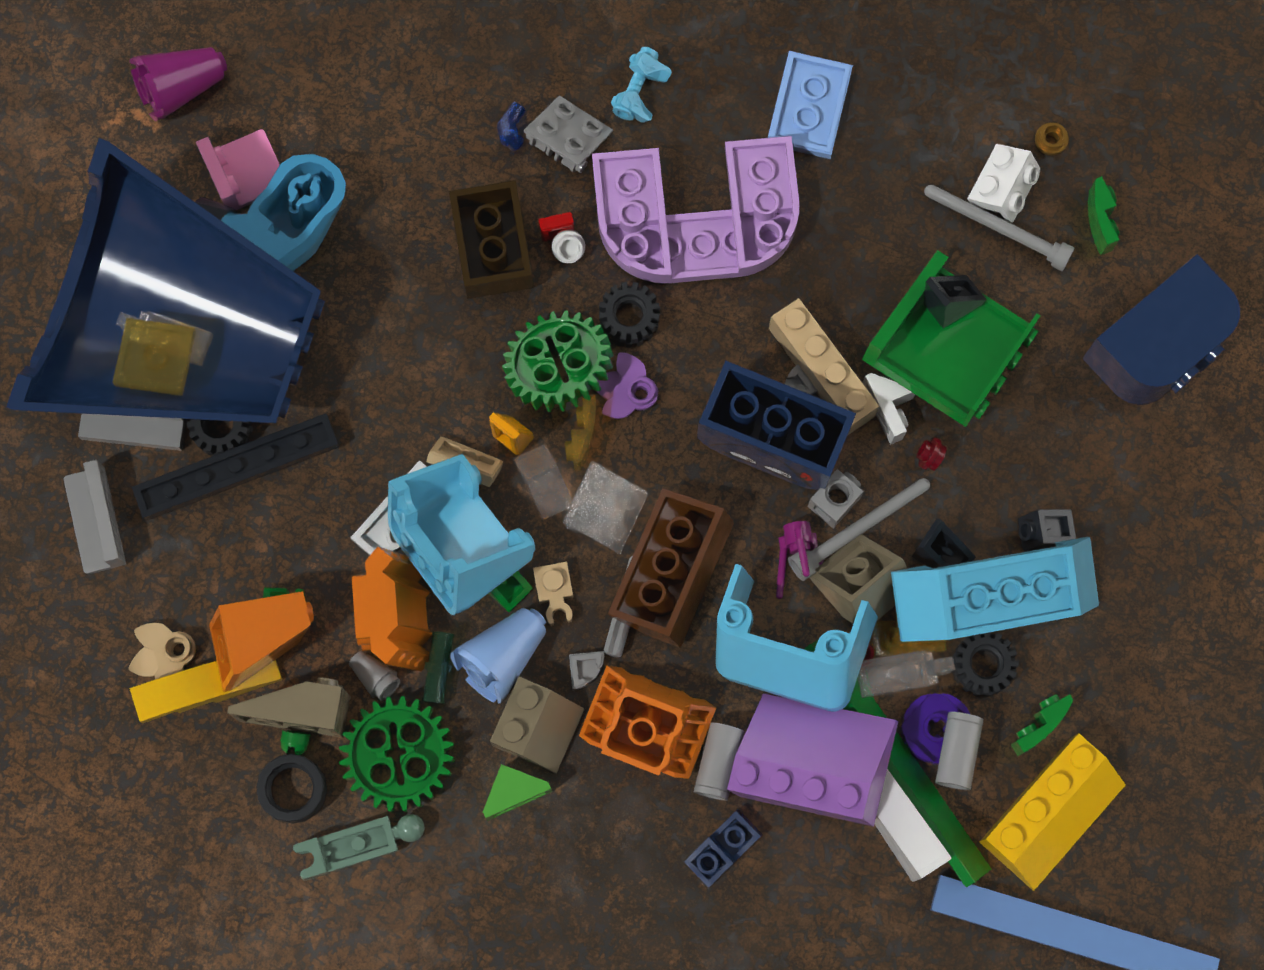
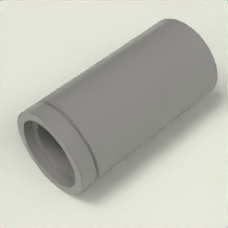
M948 712L935 780L936 784L954 789L971 790L983 718L966 713Z
M710 723L694 793L717 800L728 801L730 791L727 790L735 755L745 731L725 724Z

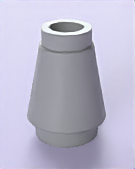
M365 651L357 652L349 662V666L372 698L377 697L381 701L386 700L387 697H390L396 691L400 684V679L397 677L395 670Z

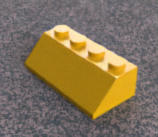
M1078 733L1064 744L979 842L1034 891L1126 784L1107 757Z

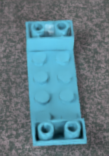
M1090 537L1055 542L1056 547L944 567L931 568L920 566L892 571L891 578L900 641L951 640L1080 616L1099 606Z

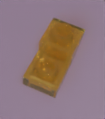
M590 395L591 400L589 401L582 397L583 406L576 407L577 426L584 427V429L571 430L572 440L565 441L566 461H573L574 471L582 470L591 451L596 428V395Z
M876 621L870 639V645L874 649L873 658L911 656L947 651L946 640L900 641L898 621Z

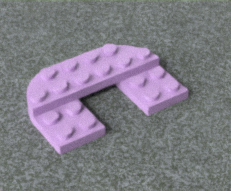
M792 136L725 142L731 209L675 215L665 214L659 148L592 154L598 226L606 251L623 270L639 279L653 283H679L742 277L755 274L769 267L789 247L795 234L799 217V194Z

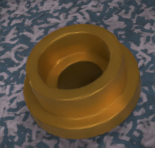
M1058 123L1042 125L1035 135L1037 148L1046 155L1060 154L1065 150L1069 141L1067 131ZM1046 137H1054L1057 143H1048Z

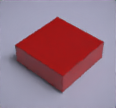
M571 212L538 219L541 238L544 242L553 240L563 230H574Z

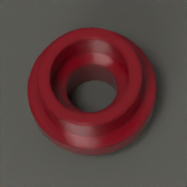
M934 437L930 441L925 440L920 446L916 458L919 459V467L923 470L929 468L934 471L943 461L947 447L941 444L940 439Z

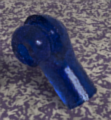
M517 102L511 103L497 124L501 144L505 147L508 146L511 151L518 150L524 143L523 136L518 134L517 123L526 110Z

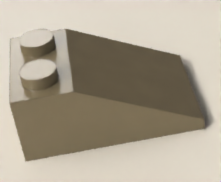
M318 677L316 683L303 682L228 707L227 713L243 723L343 738L342 734L345 731L351 696L343 689L342 685H338L337 680Z

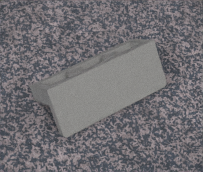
M82 414L78 437L81 440L182 451L187 419Z
M98 460L83 463L85 471L64 477L83 571L86 574H93L126 565L105 467Z

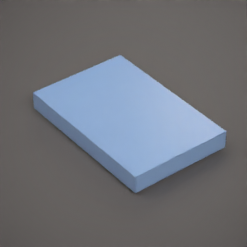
M789 51L768 138L792 136L793 151L831 159L853 65Z

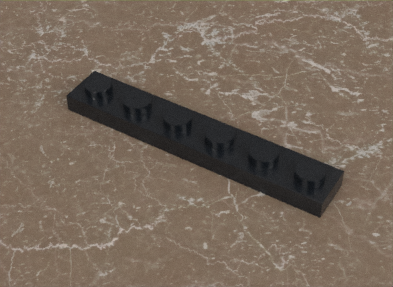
M325 413L240 445L230 451L227 450L132 486V490L142 518L147 521L339 448V444L329 417Z

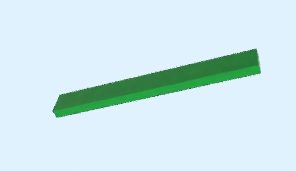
M818 640L809 644L804 650L814 652ZM858 676L850 701L843 709L887 718ZM896 731L887 769L952 858L948 861L967 888L992 869Z

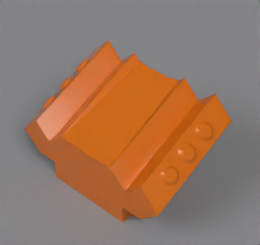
M377 547L365 561L366 574L354 575L352 577L355 634L358 646L361 645L362 651L371 650L373 654L387 665L422 672L435 657L423 647L434 634L428 629L426 597L430 592L418 583L422 576L406 555Z
M606 665L579 736L590 745L601 748L602 754L658 776L662 772L675 778L690 779L716 707L705 699L692 698L684 691L660 685L642 675L630 674L622 667Z

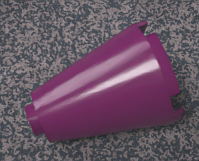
M212 47L139 55L130 59V63L137 67L131 69L135 87L143 105L151 104L154 111L148 114L154 121L164 119L224 79V71L227 70L224 56L220 51L215 52Z

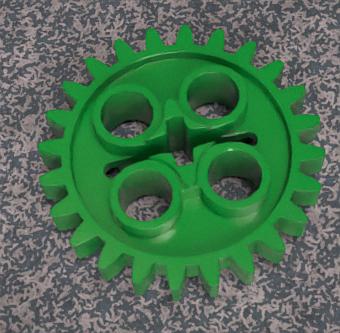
M565 310L562 317L557 318L555 312L552 311L549 320L545 321L539 315L537 325L534 326L529 322L525 323L528 330L526 333L521 331L515 332L518 342L508 341L507 344L511 352L503 354L506 364L502 365V368L506 374L505 379L509 388H511L515 397L520 396L524 405L531 402L534 409L538 410L544 403L547 411L551 412L554 405L558 404L561 411H565L567 402L571 401L575 407H578V398L581 396L588 401L591 400L588 391L592 389L600 392L601 387L598 380L608 381L609 377L606 370L613 368L610 360L613 357V352L607 334H604L600 324L595 326L592 317L584 321L582 314L578 312L571 319L568 310ZM549 339L553 340L569 377V381L566 383L562 381L547 345Z
M401 696L398 705H394L392 699L387 697L386 707L383 708L376 701H373L374 712L369 714L361 708L360 713L363 720L361 722L354 719L350 720V723L355 728L354 733L343 732L342 734L350 740V744L339 746L340 751L348 754V758L339 761V764L351 769L343 775V778L345 780H356L350 788L353 793L364 789L361 800L364 803L372 796L375 797V809H379L385 801L387 802L389 812L394 811L396 803H400L403 811L408 812L409 801L412 800L420 808L422 807L421 796L425 794L431 800L435 799L431 788L435 786L444 789L443 783L439 780L440 776H451L452 774L444 765L445 763L455 762L454 757L446 754V751L454 748L455 745L453 742L443 740L451 731L449 728L438 729L443 722V718L437 716L431 720L433 708L428 706L421 712L418 699L412 703L411 707L407 706L405 696ZM392 723H395L397 727L398 746L402 751H406V754L400 756L404 775L403 785L398 784L397 764L392 757H389V754L394 753V743L390 731ZM410 725H417L421 728L420 738L413 743L404 741V730ZM375 731H383L386 735L384 745L377 749L369 747L368 739L370 735ZM415 760H423L427 765L425 774L418 778L409 776V765ZM380 766H388L391 770L390 779L383 784L375 783L373 779L374 771Z

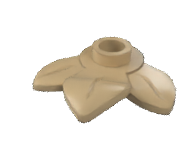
M162 623L141 625L134 630V633L144 648L136 654L128 669L142 677L155 676V680L184 670V666L189 664L195 657V641L187 633L180 631L172 633ZM177 644H184L185 650L183 654L176 656L173 652L174 647Z

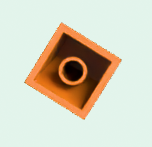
M303 591L218 606L209 627L223 692L231 691L300 643L311 626L310 623L314 621L312 605L310 602L305 601Z

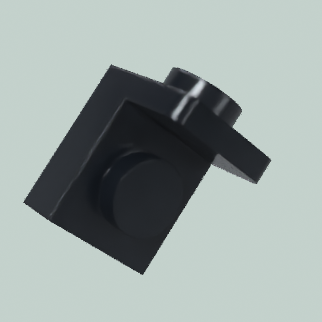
M1071 509L1036 510L1018 518V533L1021 538L1023 551H1031L1038 547L1056 546L1055 542L1076 539Z

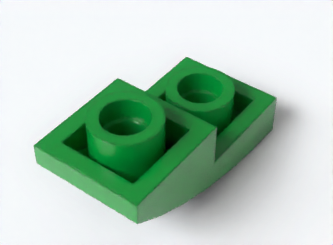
M1102 176L1095 179L1088 195L1089 224L1100 256L1113 251L1120 240L1118 238L1119 229L1113 219L1108 218L1117 206L1116 195L1110 185H1106Z
M1055 694L1039 703L1042 710L1033 716L1040 728H1037L1035 723L1025 727L1016 733L1019 740L1011 744L1017 757L1036 746L1057 727L1073 702L1070 694L1060 699L1058 694Z

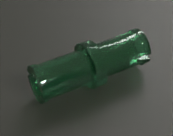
M432 631L429 662H425L424 669L427 670L424 695L422 697L424 702L445 703L448 673H452L453 667L449 664L455 634Z

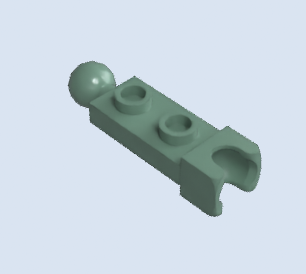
M406 814L401 817L395 826L391 825L389 816L319 838L297 843L293 846L294 852L299 854L311 853L314 857L312 866L302 870L300 876L303 881H307L398 852L396 840L402 839L406 842H415L422 837L425 827L424 822L418 815Z

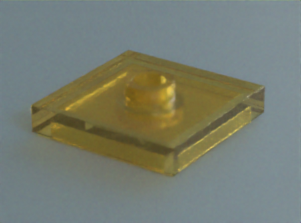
M126 318L113 384L116 387L183 396L196 335L195 328Z

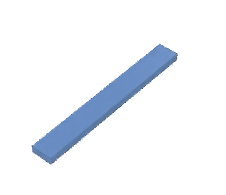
M942 875L938 877L930 911L1126 970H1218L1220 961L1219 958L976 885H970L966 888L962 881Z

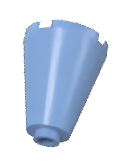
M521 608L455 648L451 652L450 658L457 671L462 667L466 670L468 677L465 680L473 689L493 703L498 700L499 704L507 697L545 636L546 628L544 625L546 621L537 610Z

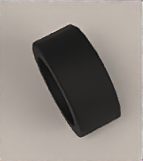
M296 754L278 756L267 763L259 774L256 786L258 801L264 811L278 821L291 824L305 822L315 816L323 806L327 794L326 778L319 766L308 758ZM288 768L302 769L312 780L313 791L311 798L299 809H283L276 804L272 797L271 787L274 778L278 773Z

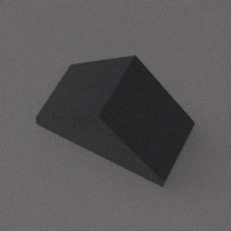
M967 275L929 277L925 283L923 304L943 329L986 301V298Z
M937 518L912 555L913 558L931 568L972 562L976 558L942 520Z

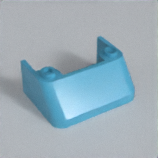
M735 564L717 615L716 668L718 672L729 681L823 710L835 712L846 707L850 701L878 618L869 602L861 600L850 633L840 630L827 631L819 638L815 651H807L750 634L753 624V613L746 604L754 580L743 566Z

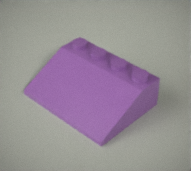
M763 693L735 755L727 790L739 797L874 827L898 721L844 709L831 712L784 697Z

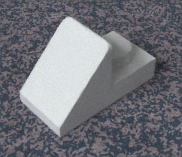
M873 373L865 375L863 385L879 405L876 416L890 445L903 440L907 432L908 422L902 409L896 410L895 406L912 400L915 394L893 380Z

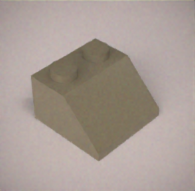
M861 534L816 568V573L810 579L841 616L854 623L861 600L869 602L878 616L877 620L895 606L891 572L907 569L901 557Z
M519 676L490 739V743L495 748L557 774L585 709L554 691Z

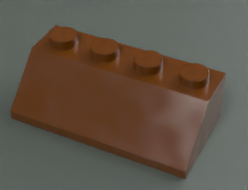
M662 488L608 615L649 637L681 648L734 524L726 510Z

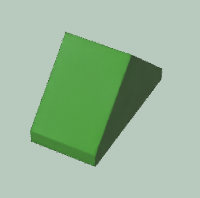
M501 764L485 804L483 814L486 820L489 821L551 793L552 789L547 781Z

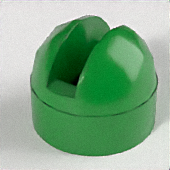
M282 730L280 739L282 750L288 755L292 747H295V754L302 755L309 745L310 734L300 731Z

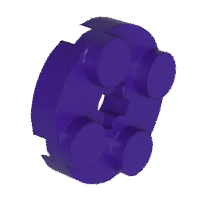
M944 693L922 695L912 702L905 711L900 732L909 751L919 760L934 765L939 764L944 737L938 734L934 737L930 735L929 731L931 728L928 725L930 720L935 723L942 720L945 723L943 727L945 732L948 712L970 714L967 707L956 697Z

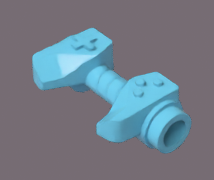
M641 47L637 54L631 55L629 68L634 74L627 90L613 96L611 101L612 111L616 116L629 121L636 119L642 123L652 120V113L645 107L639 96L641 87L645 79L662 83L667 82L672 73L669 67L657 60L659 54L649 47Z

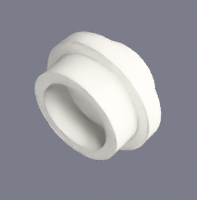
M563 230L554 237L552 252L559 261L574 263L583 256L585 241L578 232Z

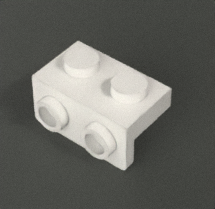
M996 144L967 198L968 201L979 208L1000 212L1005 221L1013 223L1017 214L1022 211L1025 199L1032 185L1036 184L1039 178L1040 167L1032 152Z

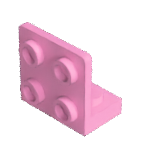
M263 129L221 147L219 145L213 148L208 137L196 141L223 204L235 210L252 204L257 196L267 188L280 165Z

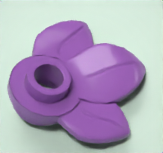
M622 352L618 353L616 361L617 372H607L608 381L598 380L601 391H597L601 397L607 400L602 413L615 419L628 417L635 410L649 409L656 403L658 398V388L653 380L646 377L645 365L633 355ZM643 389L648 395L644 399H638L635 396V392Z

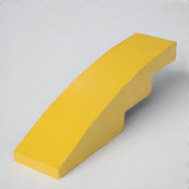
M275 660L231 691L223 692L217 661L129 689L139 721L146 723L174 712L182 713L211 702L218 703L281 681L282 676Z

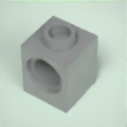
M837 469L831 475L826 488H820L812 496L807 507L834 529L860 500L864 491L859 488L861 483L848 472L843 474ZM835 489L841 490L846 495L847 500L840 504L834 503L829 498L828 493Z

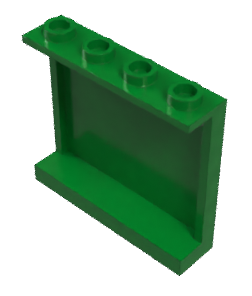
M937 250L873 338L862 360L966 427L973 416L980 419L991 403L985 399L990 392L994 395L998 393L1007 379L1002 375L1004 370L1007 368L1013 371L1023 356L1018 351L1021 345L1028 348L1038 334L1039 330L1035 329L1034 326L1039 320L1040 315L1036 313L1031 322L1028 323L982 293L986 301L981 306L943 329L923 304L925 283L929 277L955 276L944 269L949 257Z

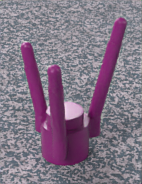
M797 521L784 525V536L778 538L780 546L776 591L778 599L783 598L788 549H790V554L799 552L803 575L805 577L810 575L806 550H814L818 547L816 533H811V526L808 521ZM824 560L819 562V566L824 563Z

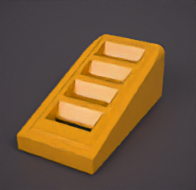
M495 412L489 417L493 437L516 455H520L534 438L532 432L513 417Z

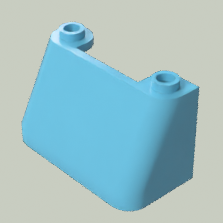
M463 454L388 481V524L392 536L451 615L469 609L529 563L533 558V552H535L534 540L528 532L516 528L508 533L480 498L479 485L482 482L481 474L475 465H471Z

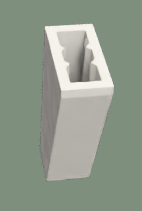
M887 769L875 826L911 881L914 882L922 879L952 858Z

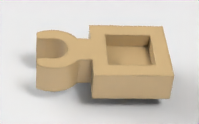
M567 561L533 568L539 603L550 602V606L546 611L548 624L554 626L553 615L556 611L565 612L567 622H572V610L568 604L564 603V599L573 598Z

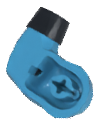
M315 154L294 155L279 165L267 188L257 196L247 214H237L235 209L206 197H200L195 203L294 271L312 257L323 242L343 202L346 182L340 169L327 158Z

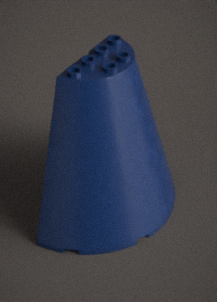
M99 138L87 171L89 185H92L86 198L82 216L83 222L44 335L41 336L32 354L30 366H25L17 374L6 407L21 411L276 423L278 417L285 419L291 402L290 398L285 397L289 384L297 385L303 367L297 364L300 352L308 353L314 333L308 332L312 318L319 320L325 300L319 299L321 290L116 146Z

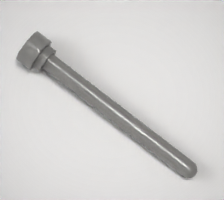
M928 185L924 190L928 198L1047 256L1046 260L1052 262L1051 266L1062 272L1075 247L1065 242H1062V244L1057 242L1054 244L1049 243L934 185Z
M926 478L919 479L814 550L810 551L807 549L810 571L808 577L803 575L799 552L790 556L788 562L793 572L802 581L816 573L815 569L819 567V562L926 492L930 488L929 480Z

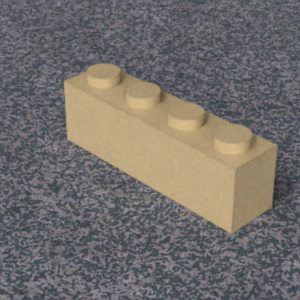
M799 298L771 316L769 330L794 364L800 366L815 386L819 398L856 413L848 435L876 416L879 409L878 403Z

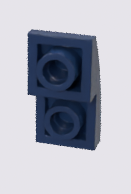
M737 809L684 862L709 888L763 834Z

